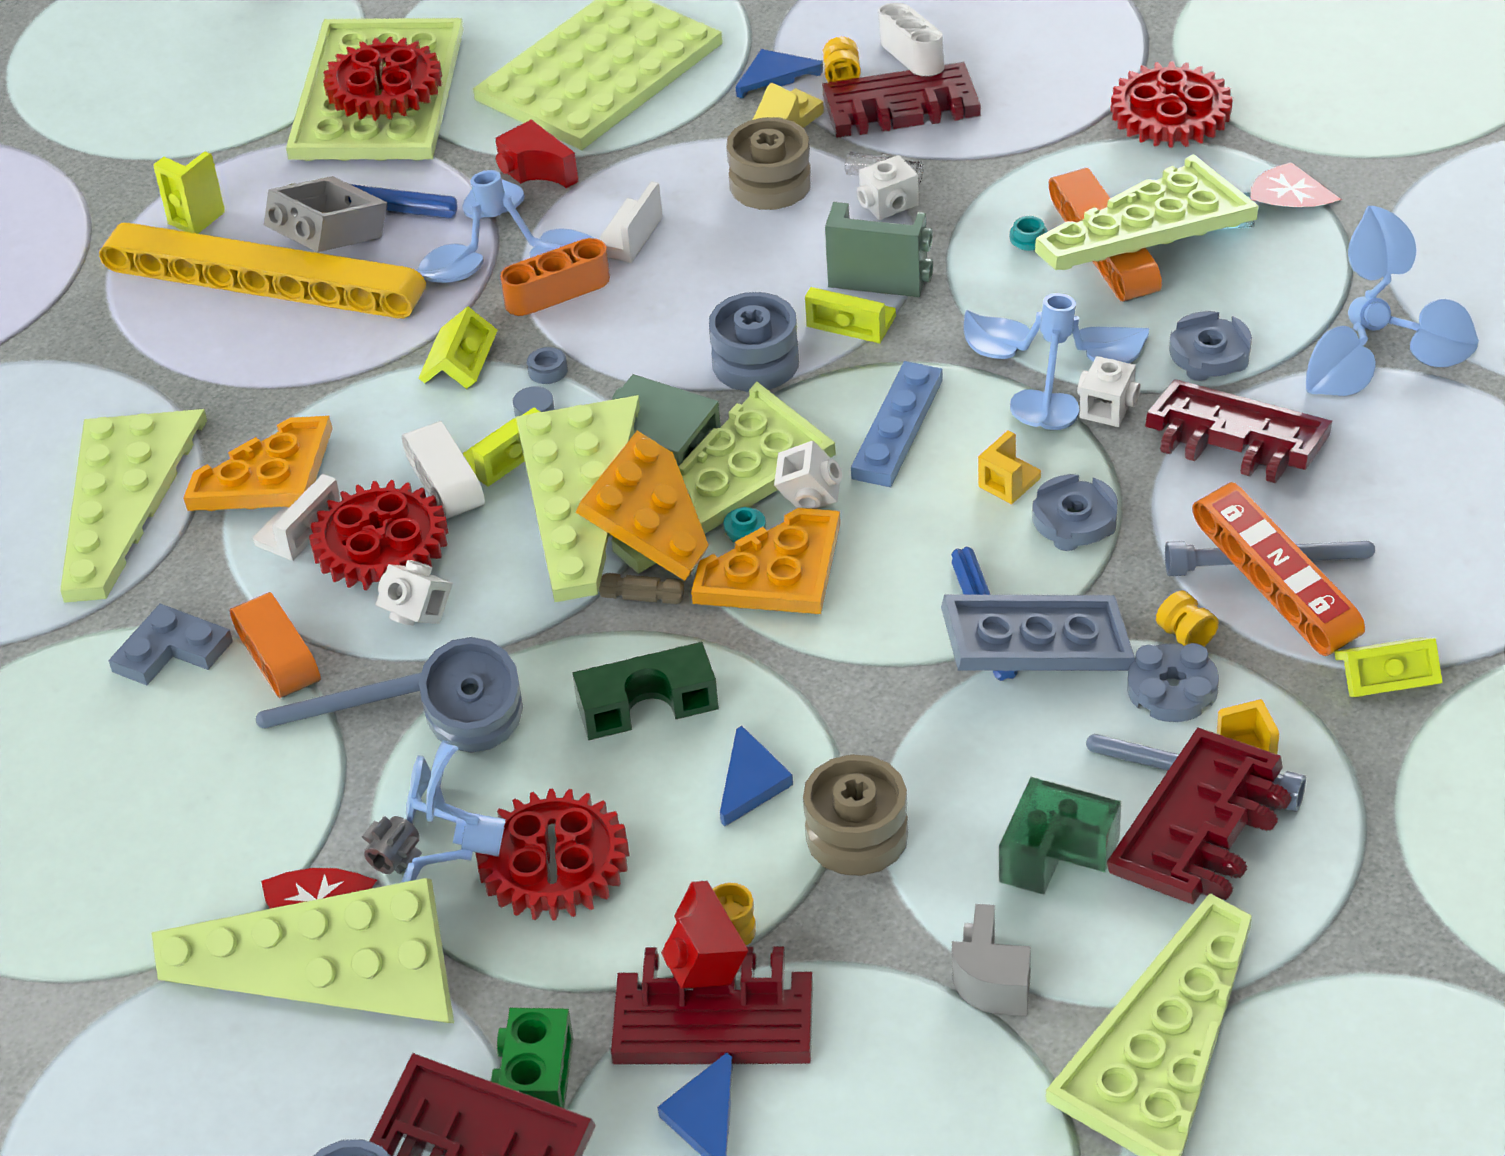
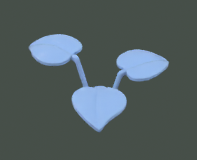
M486 170L475 174L471 178L472 189L462 206L464 214L473 218L470 245L468 247L462 244L440 246L423 258L416 271L425 280L437 283L456 282L473 275L484 263L483 256L475 253L478 249L480 218L495 217L505 212H510L528 243L534 247L530 251V258L573 242L593 237L571 229H554L543 233L540 239L535 238L516 210V207L524 200L522 188L501 179L499 172Z
M1377 206L1366 207L1360 223L1352 234L1348 249L1350 265L1360 277L1367 280H1378L1382 277L1383 279L1372 290H1367L1365 296L1358 297L1351 303L1348 316L1354 325L1353 329L1348 326L1334 327L1328 330L1317 342L1307 368L1306 391L1308 393L1346 396L1360 392L1370 383L1375 370V357L1371 350L1364 347L1368 341L1365 329L1376 331L1384 328L1387 324H1393L1415 330L1416 333L1410 342L1411 353L1423 364L1433 367H1448L1459 364L1469 358L1478 347L1479 340L1472 318L1468 311L1456 301L1438 299L1428 303L1420 312L1419 323L1391 316L1388 303L1383 299L1377 298V295L1391 282V274H1404L1412 268L1417 251L1416 242L1411 230L1399 217L1386 209Z
M1059 293L1050 294L1044 298L1042 312L1036 313V321L1031 329L1018 321L981 316L968 310L965 312L963 325L964 336L968 345L976 353L990 358L1008 359L1016 354L1017 349L1027 350L1039 329L1043 334V338L1051 342L1045 392L1034 389L1022 390L1014 394L1010 402V411L1017 420L1030 426H1041L1049 430H1061L1071 426L1077 420L1079 414L1078 402L1072 395L1052 393L1058 343L1065 342L1067 337L1073 334L1076 348L1081 351L1086 350V355L1091 361H1094L1095 357L1099 356L1131 363L1140 355L1148 338L1149 328L1087 327L1079 330V317L1075 316L1076 301L1068 295Z
M442 740L437 750L432 771L423 756L418 755L416 758L406 803V820L413 824L416 810L426 813L427 821L433 822L434 816L455 822L453 843L462 845L461 850L414 858L412 863H408L401 883L416 880L422 867L428 864L457 859L471 861L473 852L499 856L506 819L466 812L444 801L440 787L443 772L452 755L459 749L445 740ZM427 789L426 803H423L421 797Z

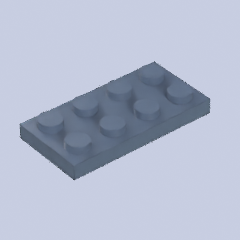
M944 594L941 610L958 671H1128L1130 664L1134 663L1135 656L1115 595Z

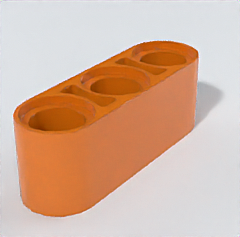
M586 238L506 267L500 275L506 311L516 316L529 315L606 286L610 280L605 243L596 238Z
M271 592L230 608V616L241 641L278 698L285 697L321 680L320 672L312 653Z

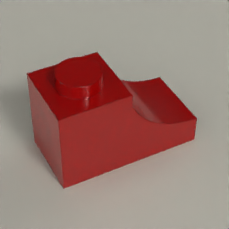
M532 119L495 138L498 153L495 158L499 169L504 174H509L520 184L530 180H546L569 188L579 182L575 152Z
M691 881L674 915L677 922L661 954L681 989L731 985L749 950L709 882Z

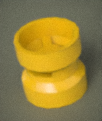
M844 36L830 39L823 48L824 70L827 81L834 82L859 78L861 70L856 43Z
M1184 590L1177 591L1165 599L1156 614L1158 626L1166 633L1175 634L1177 642L1184 646L1191 643L1206 646L1218 629L1219 621L1217 617L1208 609L1199 608L1197 600Z
M738 883L720 884L714 887L713 891L747 946L752 942L756 934L752 894L745 886Z

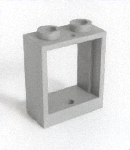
M334 176L268 189L264 226L316 252H322L382 238L387 202Z

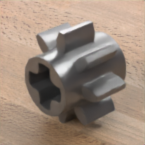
M383 816L379 822L374 820L362 835V838L369 843L364 852L367 862L374 869L384 874H391L394 870L400 874L404 868H407L408 863H412L414 858L420 857L422 854L415 847L420 841L418 830L408 820L399 816H393L390 820Z

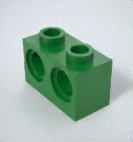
M509 1008L507 1027H500L497 1036V1054L499 1058H502L501 1068L493 1069L491 1082L565 1109L573 1046V1032L569 1009Z

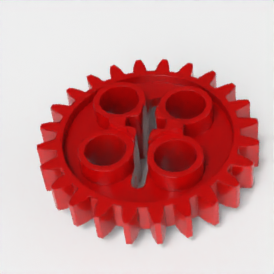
M388 37L385 43H380L378 38H374L371 45L361 41L359 42L360 48L358 49L348 46L346 48L347 55L336 54L337 62H328L329 70L323 72L325 78L323 83L329 104H334L336 111L345 109L347 117L357 112L359 120L364 119L367 115H372L373 121H377L380 115H386L391 120L393 113L396 112L402 116H407L406 109L420 110L419 102L430 103V95H437V87L442 86V72L440 61L437 60V54L430 53L429 46L420 48L419 41L407 45L406 38H402L398 43H394L392 37Z
M1173 61L1169 62L1168 67H1162L1160 63L1155 62L1154 69L1150 70L1142 65L1140 66V74L1128 71V79L1119 78V86H1113V95H1111L1112 120L1118 121L1119 130L1127 129L1128 137L1139 134L1140 143L1153 139L1155 147L1162 141H1165L1169 148H1173L1175 142L1180 141L1182 145L1188 147L1189 140L1191 139L1201 144L1203 143V135L1214 138L1216 130L1223 131L1225 129V122H1230L1233 96H1230L1231 88L1224 87L1225 80H1215L1214 71L1203 74V66L1192 70L1189 69L1188 62H1185L1181 67H1176Z
M390 480L385 488H380L378 482L373 481L369 490H364L358 484L355 488L356 494L353 495L341 491L342 501L328 500V511H317L318 522L311 523L312 534L309 535L314 561L316 564H320L321 572L323 574L331 572L333 582H338L345 578L348 588L361 581L364 590H368L373 582H380L381 577L387 570L388 564L406 566L407 560H412L432 567L431 558L441 559L440 547L447 546L446 535L449 534L443 506H437L434 495L426 497L424 488H419L412 493L409 482L405 483L400 489L395 488L394 480Z
M552 788L548 790L546 799L541 800L535 792H530V803L525 805L518 799H513L514 811L512 812L499 808L497 810L498 818L506 819L499 856L475 852L480 882L485 883L488 896L497 895L499 907L502 908L512 903L513 912L516 916L521 914L526 908H530L532 920H537L543 910L549 911L550 917L554 921L557 919L561 909H566L571 917L576 916V905L583 904L590 910L594 909L593 897L595 895L608 899L610 897L608 885H621L620 873L627 872L628 870L626 857L630 856L628 839L626 837L625 825L619 824L618 813L616 811L607 813L604 800L592 806L589 793L584 794L579 800H574L572 789H568L563 798H556L555 791ZM551 824H555L557 841L555 845L557 882L554 884H550L549 870L550 845L548 827Z

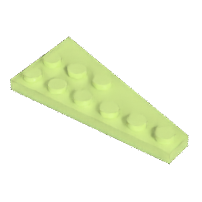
M1193 154L1185 159V166L1179 169L1171 166L1163 170L1162 178L1156 181L1146 179L1110 198L1106 208L1099 211V209L1093 207L1084 212V219L1078 223L1067 221L1037 237L1035 252L1053 269L1067 270L1075 265L1091 261H1102L1114 255L1138 252L1142 248L1158 244H1170L1174 240L1193 235L1201 236L1209 231L1225 227H1236L1241 223L1257 220L1258 205Z
M758 382L749 389L750 396L743 404L736 403L729 411V419L720 428H713L678 466L704 534L722 524L726 515L731 511L741 507H750L778 490L774 486L779 452L813 440L830 458L836 455L835 442ZM615 537L611 539L613 552L638 574L656 564Z
M639 395L516 417L554 602L598 595L606 560L605 550L608 537H611V534L575 512L580 501L634 435L635 418L638 417L640 409Z
M204 409L84 419L60 589L64 603L107 599L126 565V554L132 544H138L144 533L142 529L147 517L154 516L177 475L176 466L182 456L188 455L193 447L192 438L196 431L202 430L205 426L207 417Z
M429 878L151 932L158 980L454 1023L432 879Z
M1209 894L1046 1089V1102L1138 1156H1182L1251 928L1252 915Z

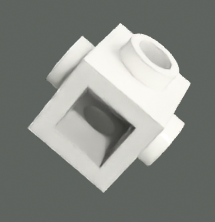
M900 155L879 161L876 164L859 170L860 186L857 188L859 202L865 209L868 208L878 220L919 205L918 174Z
M1096 356L1089 371H1083L1078 382L1077 393L1080 395L1079 418L1119 427L1128 408L1135 407L1139 398L1140 383L1135 382L1136 365Z
M813 440L778 453L774 486L796 508L818 509L838 502L839 485L842 479L841 468Z
M407 560L406 566L388 564L387 570L381 577L378 585L379 595L376 606L391 611L389 618L405 625L414 626L415 622L440 624L453 583L431 575L432 567L420 562Z

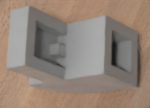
M975 904L974 922L964 923L963 942L952 941V978L956 991L964 1001L978 1010L993 1014L1027 1016L1031 946L994 944L995 905Z

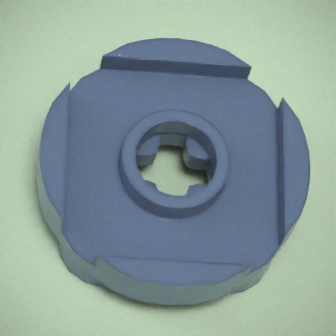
M1196 312L1181 318L1177 322L1176 330L1174 332L1171 331L1169 352L1172 360L1180 368L1186 370V374L1190 379L1204 381L1209 377L1223 376L1245 370L1249 363L1252 336L1247 325L1236 317L1232 316V321L1230 322L1226 319H1219V312ZM1204 342H1210L1212 345H1205Z
M1068 474L1058 476L1046 481L1037 490V498L1033 501L1032 505L1033 524L1040 534L1054 541L1056 548L1063 551H1071L1078 546L1092 544L1114 534L1117 522V496L1109 485L1099 479L1093 478L1092 483H1089L1087 481H1079V475ZM1073 507L1076 511L1081 510V512H1069L1067 509Z
M1191 643L1185 646L1182 644L1143 645L1136 651L1134 663L1129 666L1127 691L1131 702L1137 708L1138 703H1140L1144 708L1149 709L1151 717L1166 722H1183L1200 716L1202 708L1210 702L1211 706L1213 705L1218 695L1219 674L1214 662L1208 658L1207 649L1200 644ZM1166 679L1179 680L1178 686H1170Z

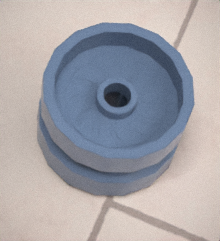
M745 292L728 297L716 305L709 316L710 344L712 345V368L720 382L732 389L749 392V389L756 382L770 390L780 387L793 378L799 368L796 312L789 302L769 293Z
M475 637L451 640L436 649L423 665L419 680L421 700L427 724L441 742L442 740L448 741L451 745L457 746L458 750L470 753L491 750L506 741L519 725L523 703L517 668L507 651L492 641Z

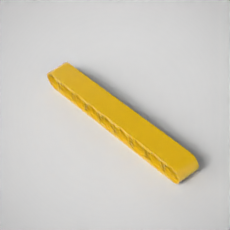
M133 223L118 224L99 251L101 262L110 270L118 273L392 318L408 317L426 289L424 277L418 271L409 267Z

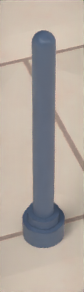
M1171 541L1165 544V567L1168 576H1186L1187 571H1195L1196 566L1234 565L1219 548L1195 549L1194 545H1186L1185 541ZM1370 541L1296 544L1311 561L1370 558L1375 553V546Z
M421 673L260 711L256 715V724L261 728H269L420 691L419 680Z
M1092 734L1086 740V746L1091 752L1164 770H1169L1179 755L1098 734ZM1286 771L1284 775L1278 774L1273 783L1281 787L1283 786L1292 797L1290 804L1285 809L1297 812L1305 792L1306 775Z

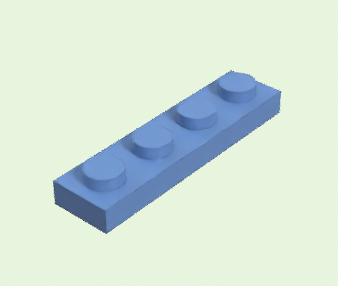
M907 361L903 362L851 466V479L886 487L892 486L943 381L942 368Z

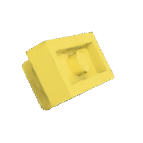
M770 83L753 120L762 117H779L794 121L805 128L824 113V105L822 100L795 88L789 91L774 83Z

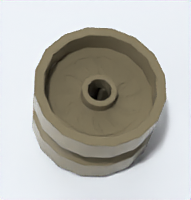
M762 117L741 124L728 136L726 150L727 162L730 166L729 186L731 193L737 201L745 206L759 210H776L792 206L802 200L810 191L809 136L803 127L794 121L779 117Z
M853 754L830 759L813 771L805 782L803 793V808L806 818L805 835L811 855L823 867L842 875L863 876L882 871L896 862L906 848L908 837V816L906 814L907 789L901 774L888 762L873 756Z

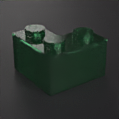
M1030 777L999 844V882L1044 895L1059 860L1106 872L1108 867L1107 860L1115 850L1120 839L1121 801Z

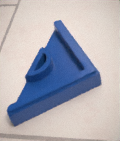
M761 49L735 86L736 97L743 99L749 91L765 86L768 87L770 83L780 87L795 82V77L805 74L820 76L823 73V61Z
M743 726L736 729L720 808V820L724 826H727L793 785V775Z
M725 1053L657 1107L659 1118L701 1156H727L733 1070L732 1057L728 1053Z

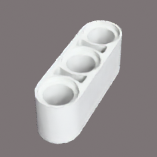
M889 3L879 8L880 44L916 75L932 76L941 73L944 70L941 31L907 4Z
M442 421L401 436L408 461L429 496L434 495L437 506H443L446 519L485 504L484 494L478 478Z

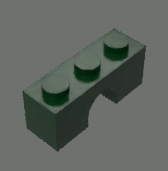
M703 642L572 672L576 702L588 741L631 731L630 710L635 704L646 699H658L669 704L675 719L719 709L716 678Z

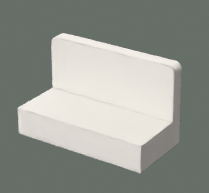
M651 181L638 200L627 198L604 230L599 240L605 243L608 258L632 263L663 218L659 183Z
M322 474L289 508L282 507L254 535L255 546L293 561L310 544L309 535L312 534L311 523L318 522L317 511H328V500L341 502L336 479Z

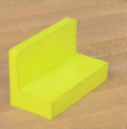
M204 151L186 166L164 156L153 164L169 225L185 232L199 234L224 214L225 207L212 154Z
M810 287L805 295L806 326L880 344L896 317V308L885 306V303L814 287Z
M467 306L441 327L418 379L426 383L443 370L468 389L477 381L498 330Z
M533 407L523 415L533 414L540 411ZM513 418L462 453L478 480L487 487L525 462L516 418Z
M1420 637L1342 649L1334 652L1335 660L1344 661L1350 697L1443 683L1436 638Z

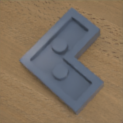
M159 604L108 661L113 673L148 685L172 657L209 670L233 642L230 629Z

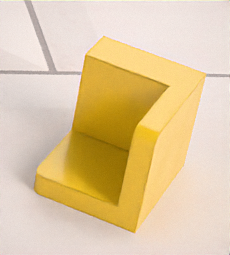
M1009 430L978 456V487L1010 504H1013L1041 479L1040 469L1016 457V434Z
M1262 699L1222 708L1218 711L1216 734L1274 754L1278 753L1279 730Z

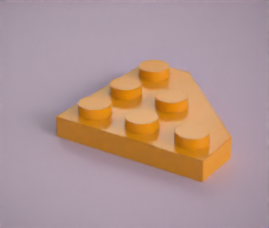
M290 417L276 425L278 432L262 441L254 437L229 451L230 459L213 469L208 464L193 472L183 497L187 511L267 507L289 508L316 481L333 429L330 417Z
M638 430L580 501L575 512L686 581L709 546L673 452Z
M796 508L785 514L784 522L769 530L761 527L735 541V548L719 557L713 553L700 560L691 591L692 604L821 614L840 528V511Z

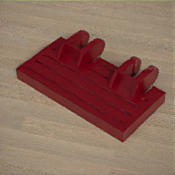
M965 62L946 64L941 73L932 76H920L907 70L822 83L824 101L836 138L852 136L851 125H856L859 135L868 134L869 123L878 122L882 132L891 131V124L893 129L924 125V114H928L932 124L941 123L943 111H951L954 121L963 120V115L965 118L981 116V104Z
M1174 379L1148 410L1145 427L1162 431L1167 424H1170L1162 436L1160 452L1172 454V451L1176 449L1180 442L1185 443V458L1191 461L1199 458L1206 449L1207 444L1240 453L1249 445L1241 462V474L1251 476L1260 464L1266 465V481L1276 483L1287 469V465L1303 470L1307 469L1330 436L1332 420Z
M1197 727L1107 860L1109 873L1194 905L1200 894L1206 896L1212 894L1222 900H1227L1232 894L1234 887H1232L1229 880L1220 874L1240 879L1248 867L1243 858L1234 854V852H1229L1245 825L1256 829L1260 828L1266 832L1268 830L1271 831L1277 824L1278 818L1276 817L1277 814L1270 810V808L1274 807L1275 809L1285 810L1291 802L1292 797L1283 786L1281 787L1273 783L1283 768L1281 756Z
M746 946L749 951L741 964V990H736V976L731 985L693 988V990H687V988H680L674 975L673 978H657V971L660 967L657 947H645L642 990H639L638 973L617 974L611 1043L612 1064H713L725 1053L732 1057L733 1064H811L812 972H791V989H784L785 949L784 946H773V952L770 955L771 978H754L757 956L754 952V946Z
M412 1053L369 1142L381 1146L390 1156L394 1155L402 1137L405 1140L397 1156H422L424 1150L431 1152L430 1156H582L596 1125L591 1118Z

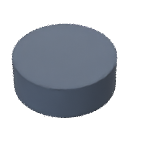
M543 347L533 351L527 358L529 377L534 382L540 384H552L560 381L568 372L566 355L563 351L553 347Z
M538 386L527 387L517 392L513 397L515 417L523 415L533 407L540 412L554 410L551 392Z

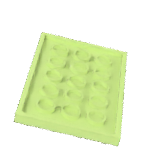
M594 0L474 87V98L476 101L522 123L532 119L558 140L583 150L723 44L722 32L650 0Z
M462 18L324 19L286 145L288 160L339 159L348 161L351 159H375L383 161L387 159H411L418 161L433 159L464 30ZM388 37H392L394 43H398L402 38H406L407 45L419 41L420 48L429 46L430 53L437 54V60L440 61L442 72V86L437 87V95H430V103L419 102L420 110L406 109L407 116H402L396 112L393 113L391 120L386 115H380L377 121H373L372 115H367L364 119L359 120L357 112L347 117L345 109L336 111L335 105L328 102V96H326L323 83L325 79L323 72L329 70L328 62H337L336 54L347 55L346 48L348 46L358 49L360 48L359 42L363 41L367 45H371L374 38H378L380 43H385Z

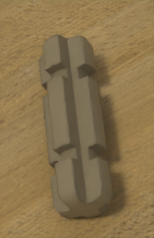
M605 573L601 578L599 594L603 598L617 599V596L621 595L624 600L657 603V600L662 599L663 603L679 604L684 596V583L680 579L666 578V581L662 582L661 578L626 575V577L621 578L620 574Z

